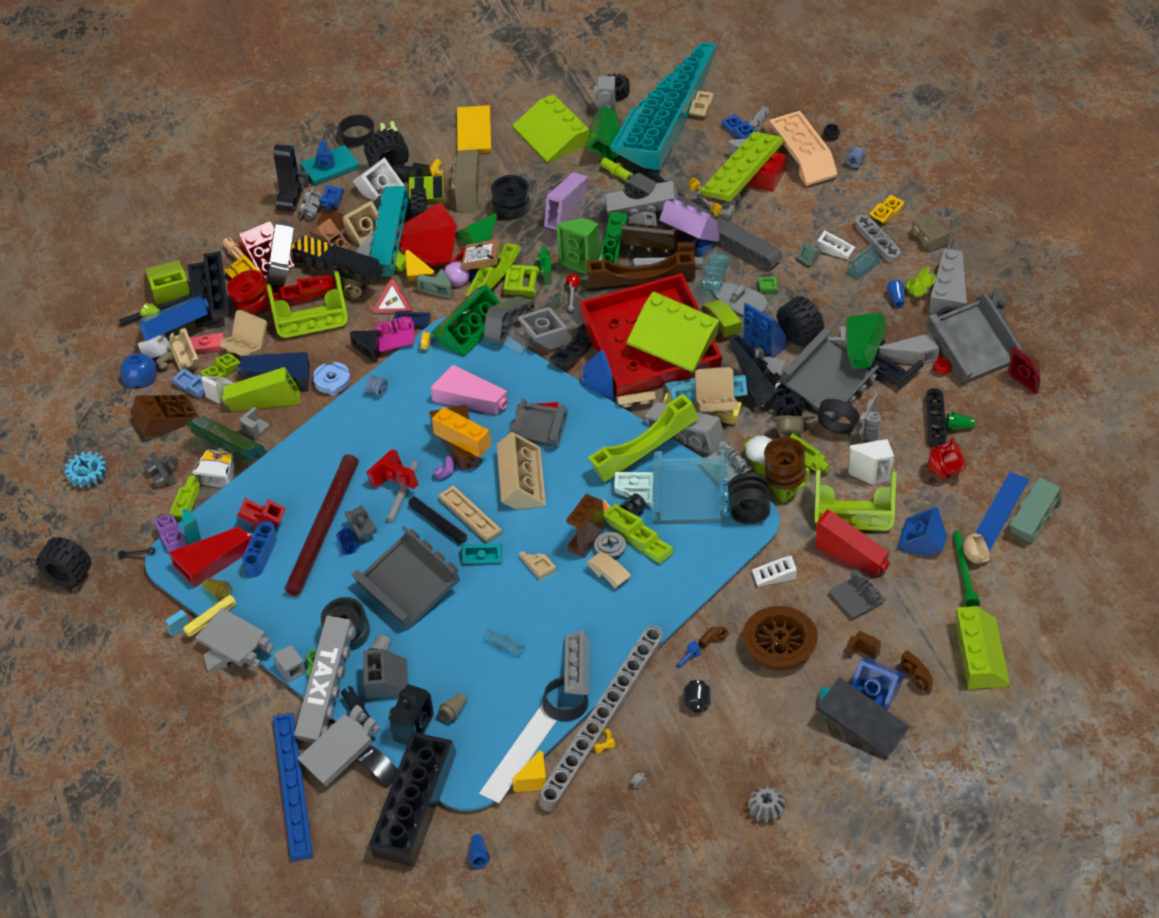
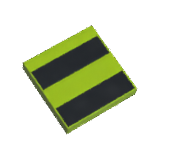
M443 175L409 178V197L411 189L425 188L427 204L444 203Z

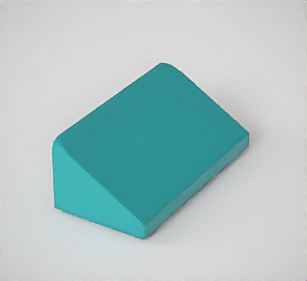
M185 508L183 509V529L187 544L189 545L200 541L201 536L196 519Z
M501 543L462 545V565L502 563Z

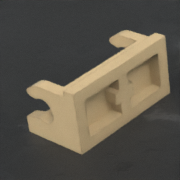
M181 329L180 334L177 336L171 333L168 344L179 370L181 371L185 368L190 371L198 368V357L186 329Z

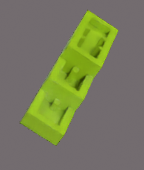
M505 243L499 254L497 265L481 267L465 296L468 297L475 289L485 284L492 289L513 264L521 248L515 244Z
M614 504L604 512V520L633 546L659 564L674 553L672 546L660 540L658 533L644 526L643 519L617 504Z

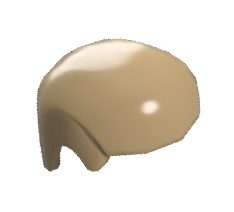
M974 533L965 538L963 550L969 561L980 564L990 560L988 547L981 534L977 535V533Z

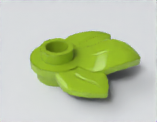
M925 267L918 273L917 277L910 278L906 283L908 293L913 294L915 297L923 296L927 288L934 284L936 275L929 274V267Z

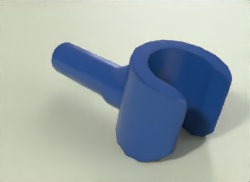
M692 641L687 645L689 652L677 663L679 667L692 657L695 658L700 655V646L696 641Z

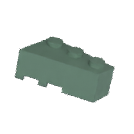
M1040 477L1036 483H1032L1029 489L1030 494L1021 501L1019 512L1017 515L1014 514L1009 522L1012 534L1032 544L1045 528L1044 523L1047 518L1051 519L1054 513H1052V510L1055 506L1060 507L1062 505L1061 487Z

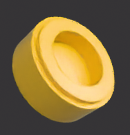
M423 331L421 349L428 350L431 333Z

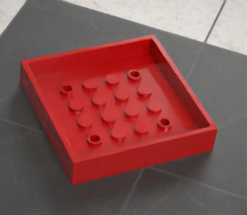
M683 273L580 301L579 315L596 353L601 350L605 352L613 376V392L616 397L665 386L666 382L695 377V371L698 369L721 367L722 355L715 340H713L693 373L627 344V340L643 306L652 292L700 311Z

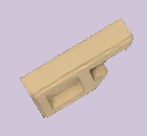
M523 551L519 552V557L539 580L556 572V566L545 554L537 553V555L526 554Z

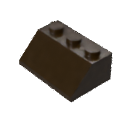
M627 222L621 225L622 244L627 245L628 249L645 247L644 250L655 251L656 248L662 249L664 253H672V250L677 249L679 229Z

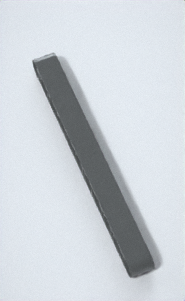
M636 173L624 183V188L630 195L637 199H642L650 195L658 183L640 173ZM678 194V200L684 202V206L696 207L697 212L711 214L710 218L717 220L720 236L717 243L767 270L771 269L782 259L781 251L775 246L727 220L715 216L714 213Z

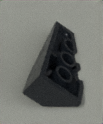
M730 335L728 337L742 374L746 377L748 389L756 404L761 407L770 406L776 400L777 395H782L783 392L788 394L791 391L779 382L781 375L777 372L773 374L767 368L768 363L756 357L755 350L739 335Z

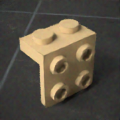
M242 310L236 311L232 336L222 339L220 347L226 349L229 353L241 355V358L246 355H262L267 321Z
M731 367L698 369L695 371L696 407L703 414H712L714 411L728 413L732 412L733 409H738V402L734 398L733 369Z

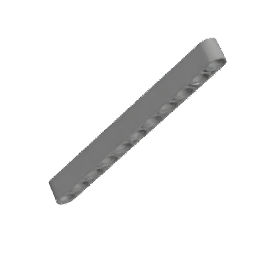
M651 625L644 630L543 786L539 798V805L543 810L553 811L557 808L593 752L595 745L600 741L653 658L663 636L662 630L658 626ZM602 714L606 716V718H601L598 715ZM589 730H592V731H594L596 734H591V733H589L588 731H589ZM577 747H584L586 750H580ZM567 763H573L575 766H568ZM561 779L565 783H558L556 780ZM545 796H552L554 799L548 800Z

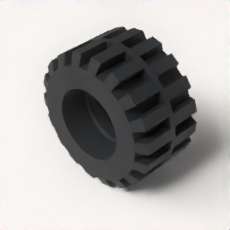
M387 128L383 129V131L378 130L376 131L377 133H372L371 137L366 139L367 143H364L363 151L370 167L383 158L386 159L392 169L395 164L404 165V163L408 162V147L403 136L397 130H387Z
M804 296L794 297L777 310L778 325L786 334V338L797 346H806L825 328L819 309L808 298H804Z
M52 537L49 539L36 558V565L46 578L58 585L70 588L79 586L92 565L91 557L80 545L62 537Z

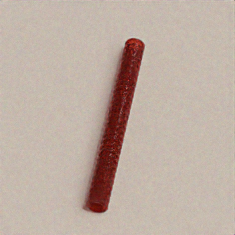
M346 454L343 456L284 589L292 596L301 595L310 571L315 564L327 533L357 469L359 460L353 455Z

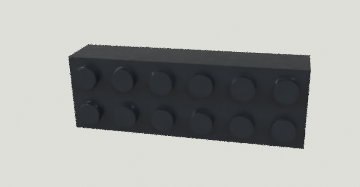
M412 732L369 843L374 858L415 867L456 756L453 740Z

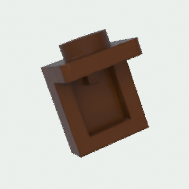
M859 631L847 643L848 656L853 657L857 650L876 660L880 655L881 641L874 636Z

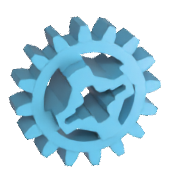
M89 451L88 454L81 452V456L75 454V459H69V464H65L66 470H64L69 483L72 482L73 486L79 484L80 488H83L84 485L91 487V483L97 485L98 479L103 480V475L107 474V465L103 456L99 457L98 453L92 455V452Z

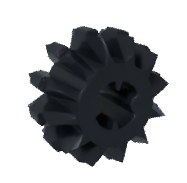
M791 391L789 394L783 392L782 395H777L773 403L775 417L803 416L806 407L803 397H799L798 393L792 394Z

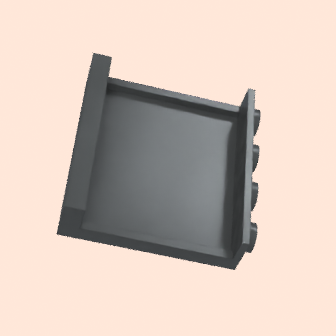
M986 293L982 295L981 300L939 317L936 313L929 315L925 324L944 356L949 360L951 367L962 384L1009 365L1011 349L1013 347L1023 350L1022 345L1013 336L1012 330L1004 322L1002 314L995 308L993 300Z
M403 526L402 529L405 534L363 574L357 569L351 575L362 589L409 630L460 581V578L457 574L458 569L451 562L447 564L444 556L438 551L436 553L432 551V546L426 540L422 542L416 531L413 529L408 530Z

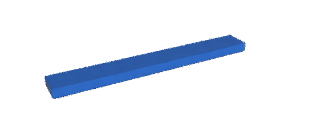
M294 713L273 716L291 861L312 859L314 857L301 762L298 760L300 756L298 739L294 736L296 730Z

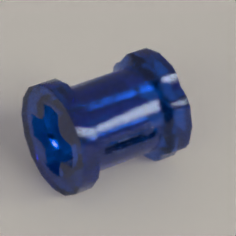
M349 528L342 529L336 534L337 541L341 543V551L346 555L353 554L359 548L358 543L354 541V533Z

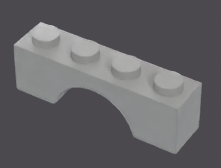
M674 181L658 183L652 193L642 199H631L623 191L606 194L607 212L609 215L610 212L626 213L629 217L643 211H662L666 200H678L677 188Z

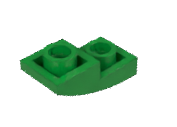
M542 246L541 253L537 254V263H540L544 284H551V257L546 246Z

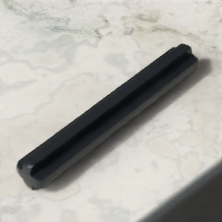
M415 496L409 499L408 503L412 509L459 544L467 541L466 533Z

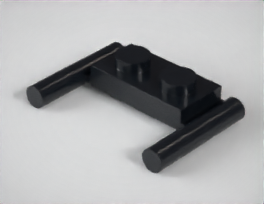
M882 339L880 346L886 343L884 339ZM876 353L871 367L866 369L870 371L878 365L879 368L876 374L892 385L896 384V386L901 387L924 366V363L919 360L909 370L905 371V369Z

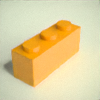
M445 407L432 418L435 435L479 458L491 446L490 430Z

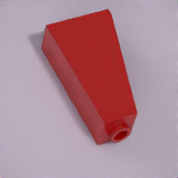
M828 509L817 521L816 548L877 578L882 572H886L890 565V561H888L889 552Z
M239 526L171 551L169 555L172 566L196 588L242 558L252 537Z

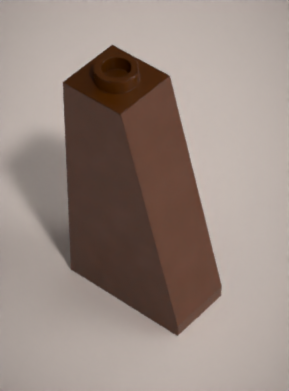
M466 405L447 408L470 420ZM439 409V410H434V411H429L430 423H431L432 429H433L432 418H433L441 409ZM439 437L460 470L480 467L479 457Z

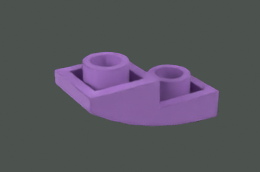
M172 513L153 520L168 552L187 545Z

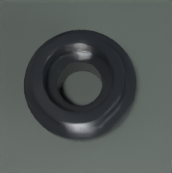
M828 124L823 130V135L828 139H835L839 137L840 130L837 125Z

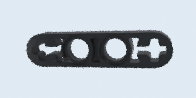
M931 388L926 393L929 445L937 449V445L946 444L947 440L944 396L940 389ZM937 409L940 413H932L931 410ZM939 423L941 427L936 428L932 424Z

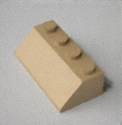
M511 432L497 443L501 502L516 510L544 507L546 499L541 448Z

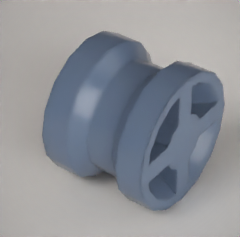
M854 146L845 157V161L850 167L858 168L865 159L866 153L861 147Z
M371 375L366 383V392L370 394L375 393L376 396L382 397L387 390L388 382L386 379H378L377 376Z

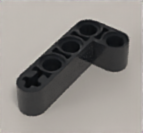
M276 144L273 151L279 185L276 209L277 211L295 212L301 197V186L294 146Z

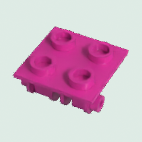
M411 317L398 318V321L394 319L395 325H393L392 320H389V324L386 321L376 325V330L379 332V352L390 351L394 348L409 346L415 343L414 321H412Z

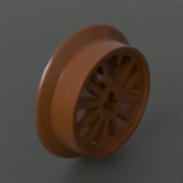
M772 606L757 611L747 620L743 628V642L747 651L760 665L776 671L790 670L802 664L812 654L818 641V633L813 621L803 612L786 606Z

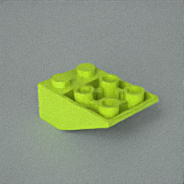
M179 260L145 269L156 305L190 294L188 282Z

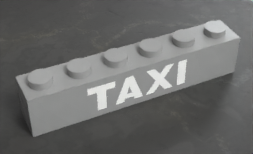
M326 616L294 736L299 741L314 743L329 729V721L335 713L334 702L340 694V679H343L345 675L344 664L351 652L350 642L356 634V628L351 620Z

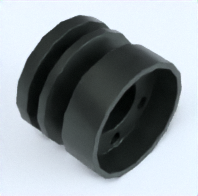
M742 473L729 481L730 517L737 523L744 525H753L766 520L771 510L767 479L756 473Z

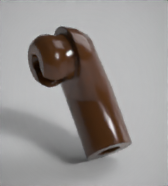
M711 627L698 640V643L706 648L711 641L724 640L728 636V630L725 627Z

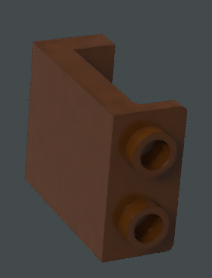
M585 494L566 519L567 524L576 527L577 532L567 546L569 552L585 558L593 548L596 538L605 532L603 500Z

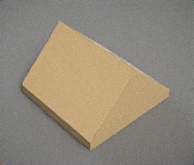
M372 201L343 216L345 235L359 247L370 234L376 232V219H379V214Z

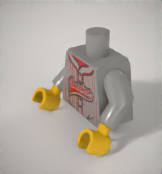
M691 178L688 183L691 191L697 192V205L723 219L731 217L735 212V202L741 199L739 193L731 202L701 196L700 190L703 186L700 185L699 180Z

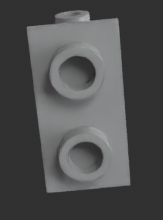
M312 186L310 192L306 191L303 199L306 203L302 202L298 211L301 213L299 220H301L302 216L308 220L315 218L320 204L318 199L322 195L319 192L312 191L314 186Z

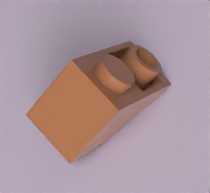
M330 218L309 232L315 239L345 249L350 247Z

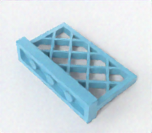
M738 371L733 372L734 397L747 395L745 375H740ZM695 378L665 383V388L672 401L684 394L692 403H696Z

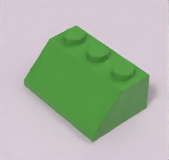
M580 218L557 224L559 264L587 274V260H598L600 257L598 223Z

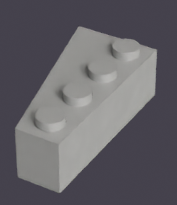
M944 249L931 294L929 313H937L945 307L961 308L967 305L962 251Z
M660 402L654 404L645 415L647 425L652 426L657 421L667 404ZM697 412L699 419L672 438L684 446L694 447L695 452L699 454L705 452L712 455L719 451L718 445L721 441L726 442L720 418Z

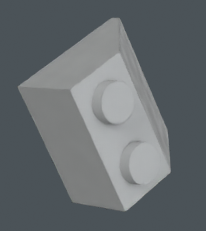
M550 307L518 317L521 325L539 344L550 350L566 345L567 327Z

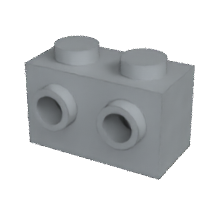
M598 76V85H595V95H598V98H595V108H598V111L604 105L614 111L616 110L615 76Z

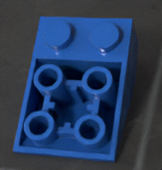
M744 303L743 339L753 349L761 347L764 356L775 358L786 348V334L775 319L748 303Z

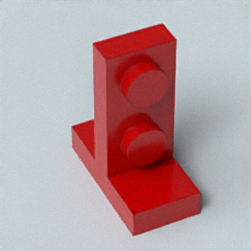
M394 449L387 452L366 471L370 484L374 488H378L387 479L412 489L419 485L414 470L402 466L398 452Z

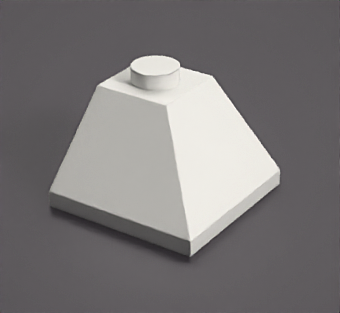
M385 158L353 180L361 194L373 201L384 193L385 186H404Z

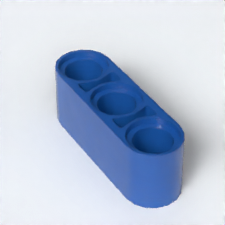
M269 521L258 524L242 557L245 573L249 577L261 575L277 542L274 525Z

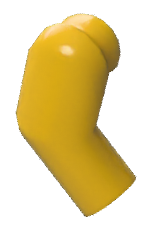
M435 159L430 166L432 176L443 174V170H439L442 165L439 159Z

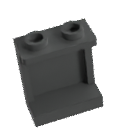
M522 398L520 404L516 406L517 416L516 420L511 424V432L532 443L559 447L568 415L566 406L558 404L557 408L527 403L526 399Z

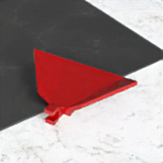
M441 202L404 223L403 238L400 239L399 251L405 253L409 250L422 262L430 266L449 265L454 253L457 224Z

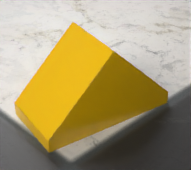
M409 250L405 252L408 281H417L419 274L436 277L435 271Z
M541 750L512 778L513 791L516 793L539 791L545 785L544 756Z

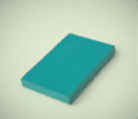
M345 145L330 151V153L334 154V168L318 167L316 156L300 162L301 169L307 171V177L314 186L360 168L359 162Z

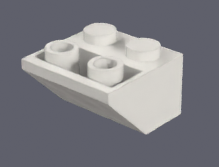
M888 439L850 446L848 473L871 485L890 482L894 454Z

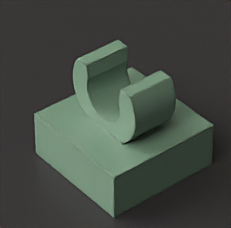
M803 242L796 258L808 266H813L819 258L820 250L808 242Z

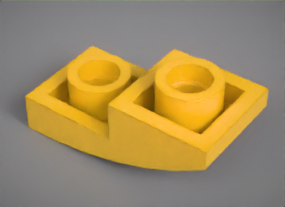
M890 195L883 204L879 202L869 216L884 224L894 218L905 207V202Z

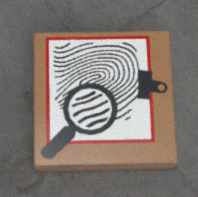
M500 239L467 244L461 265L463 270L497 265L501 248Z

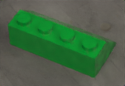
M485 284L475 289L431 333L443 347L461 356H465L484 337L488 309L501 302Z

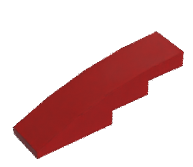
M332 275L297 279V285L279 287L280 292L272 294L274 301H286L290 307L326 294L329 290L335 289ZM270 303L264 308L265 312L272 310Z

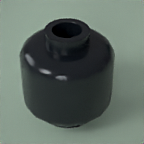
M692 680L684 687L683 701L685 707L691 709V712L701 713L710 706L711 689L704 681Z

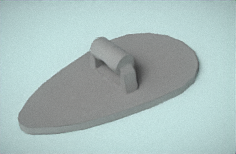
M725 282L710 284V290L714 297L726 303L740 316H744V303H748L761 312H764L767 308L765 296L755 290L746 288L743 285Z

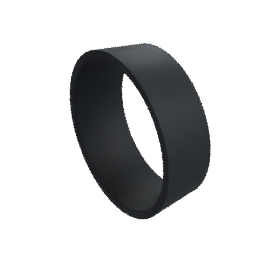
M361 114L350 115L344 118L338 125L342 141L351 146L364 145V143H367L366 139L370 138V135L374 133V121L370 117ZM358 125L366 126L371 130L360 137H349L343 134L348 128Z
M825 399L820 404L817 418L819 423L829 431L838 434H848L857 425L860 415L852 405L845 401ZM824 412L841 414L851 423L837 422L829 418Z
M564 677L551 681L545 688L542 702L546 714L559 721H572L581 717L588 708V696L584 695L583 700L573 708H557L550 704L547 694L557 687L564 686Z

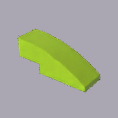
M718 299L702 305L707 315L719 319L718 330L721 331L724 337L741 332L740 319L726 303Z

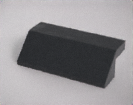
M221 251L203 254L204 262L187 264L192 298L202 295L203 299H207L210 306L207 315L195 319L196 328L215 325L229 313Z

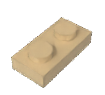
M655 391L616 397V402L618 405L622 404V408L631 407L634 402H640V405L652 403V399H656Z

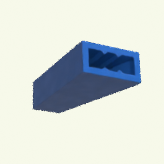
M202 295L141 318L139 327L145 340L148 341L207 315L210 306L207 299H203Z

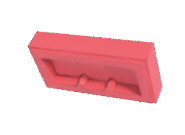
M223 333L190 337L196 354L225 350L220 347V342L224 339Z

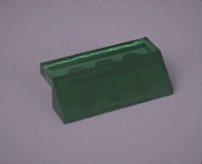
M206 416L186 422L192 434L248 463L254 457L260 459L267 453L263 445Z

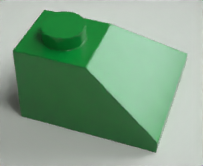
M496 213L457 231L456 235L465 245L490 240L497 218Z

